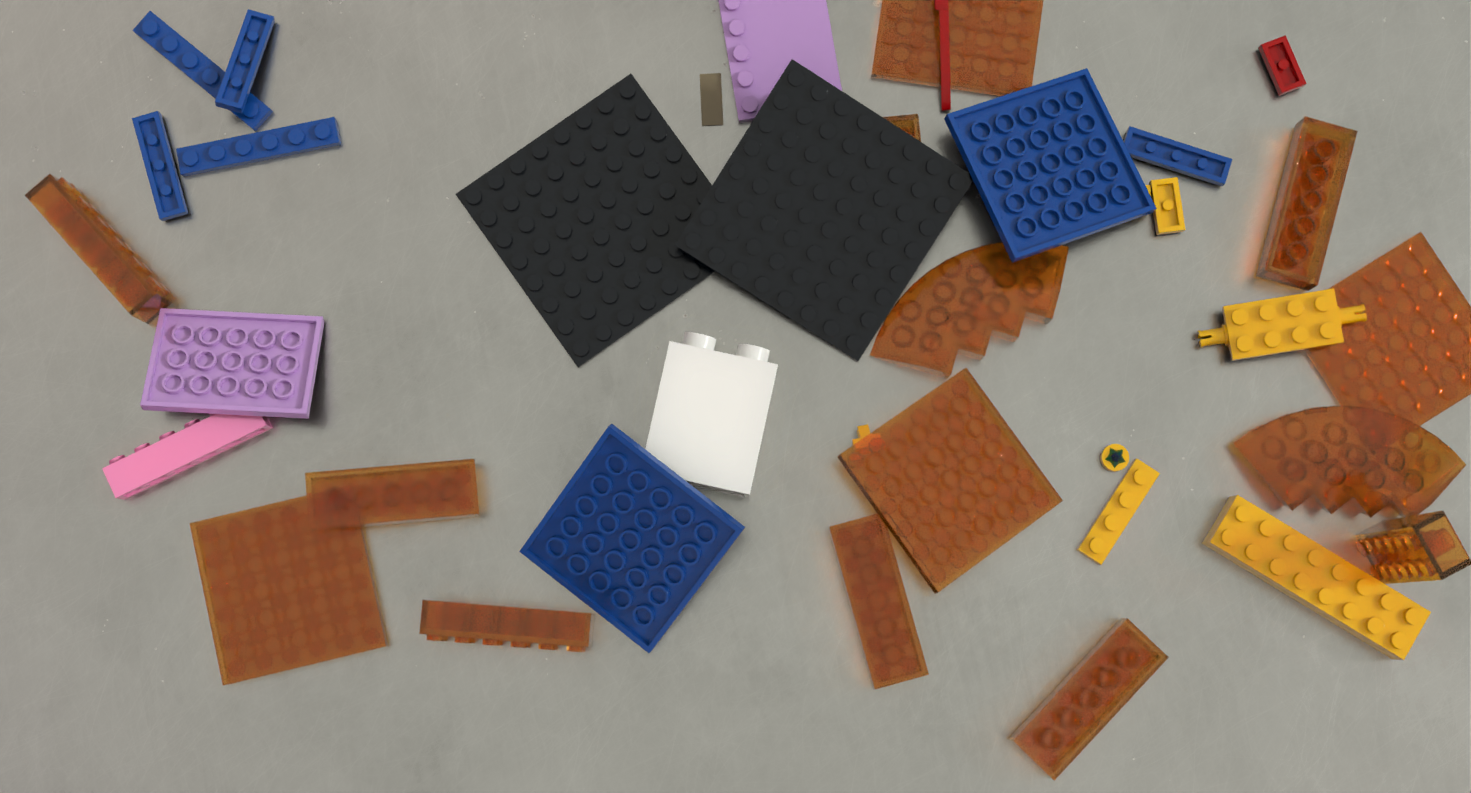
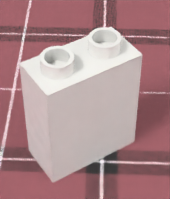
M684 332L682 343L669 341L645 449L692 486L750 498L778 364L768 362L770 350L763 347L740 343L737 346L736 355L714 351L716 339L711 336Z

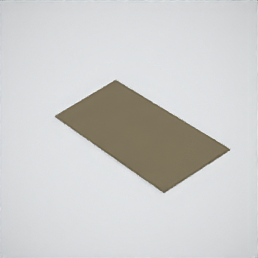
M721 73L700 74L702 126L723 125Z

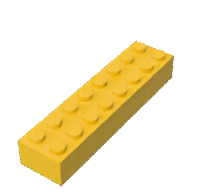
M1239 495L1228 498L1202 542L1208 548L1394 660L1405 659L1431 613L1416 602Z

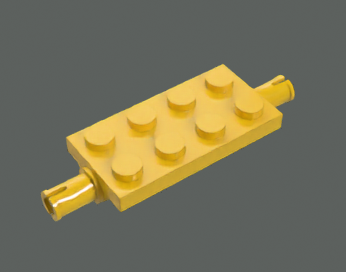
M1334 288L1222 307L1224 324H1222L1221 328L1198 330L1197 335L1198 339H1200L1198 342L1200 348L1224 343L1225 346L1229 347L1231 361L1344 343L1342 324L1365 322L1367 315L1362 312L1366 309L1364 304L1339 308Z

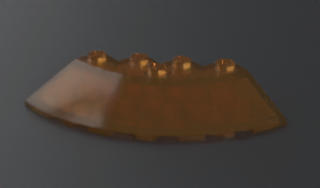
M1003 242L980 246L947 259L916 281L897 301L886 317L875 339L870 356L948 379L952 373L957 354L982 360L986 354L990 336L1015 342L1019 338L1024 318L1048 324L1053 319L1069 247L1061 245L1012 263Z
M1355 406L1313 407L1285 414L1278 419L1250 430L1233 442L1235 447L1281 503L1292 511L1312 496L1319 506L1330 514H1333L1351 500L1361 513L1370 518L1390 504L1399 516L1411 521L1428 508L1466 466L1465 462L1448 445L1421 426L1394 414Z

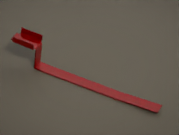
M934 0V10L939 11L941 110H951L948 0Z

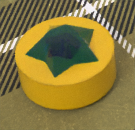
M1111 444L1102 450L1100 461L1102 466L1108 471L1117 472L1127 466L1129 453L1124 446Z

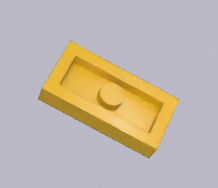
M1178 177L1151 180L1149 182V185H1151V198L1157 208L1153 212L1156 235L1185 231Z

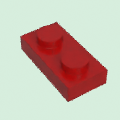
M1286 35L1261 44L1258 47L1279 96L1304 87L1307 84Z

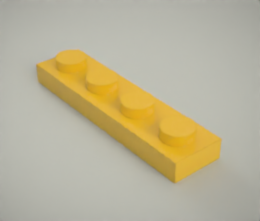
M1134 459L1080 543L1077 551L1095 563L1102 565L1160 473L1139 459Z

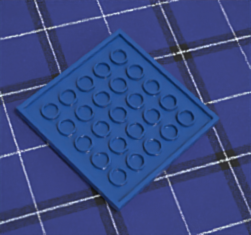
M1087 68L949 113L944 118L1012 263L1151 214L1157 209Z
M611 424L519 552L641 648L650 653L744 530L745 526L619 428Z

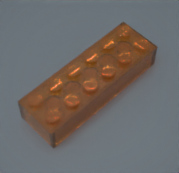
M1306 116L1295 125L1260 258L1257 277L1306 291L1318 285L1358 131Z
M52 174L47 175L25 196L130 315L149 324L159 315L160 308H167L173 303L167 297L170 293L160 281L157 282L150 276L152 274L151 270L142 261L139 262L133 257L134 251L125 242H121L116 237L117 232L107 222L104 223L98 217L100 213L89 202L86 203L81 198L83 194L74 184L69 183L63 177L58 179Z
M474 459L305 473L308 523L311 532L479 517Z
M1444 511L1383 520L1355 535L1358 540L1356 543L1358 550L1364 557L1367 556L1372 565L1370 571L1373 577L1384 584L1443 580L1471 565V559Z
M883 512L830 526L828 528L872 688L879 689L929 675Z
M423 600L419 634H427V640L448 641V636L455 637V642L475 643L477 638L483 639V645L499 646L503 645V641H511L510 647L530 648L531 643H539L538 649L558 650V645L567 646L566 651L585 652L586 647L593 646L595 614Z
M1121 618L1011 735L1009 740L1048 778L1055 781L1169 657L1128 618Z

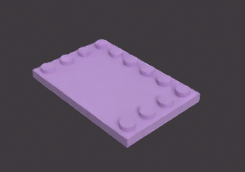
M718 0L739 123L754 120L791 59L842 91L826 0Z
M160 308L140 406L143 410L309 419L324 328L323 316Z

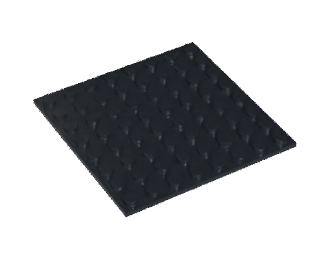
M791 59L675 246L859 361L969 189L973 179L970 173Z
M632 74L617 82L456 193L458 199L578 368L716 272L675 246L712 184Z

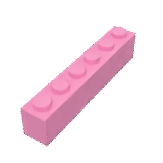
M209 414L210 417L201 421L200 419H195L184 425L185 429L177 433L170 431L159 437L160 441L152 445L145 443L134 449L135 453L127 457L121 455L109 461L110 465L102 468L115 498L125 500L273 427L266 416Z

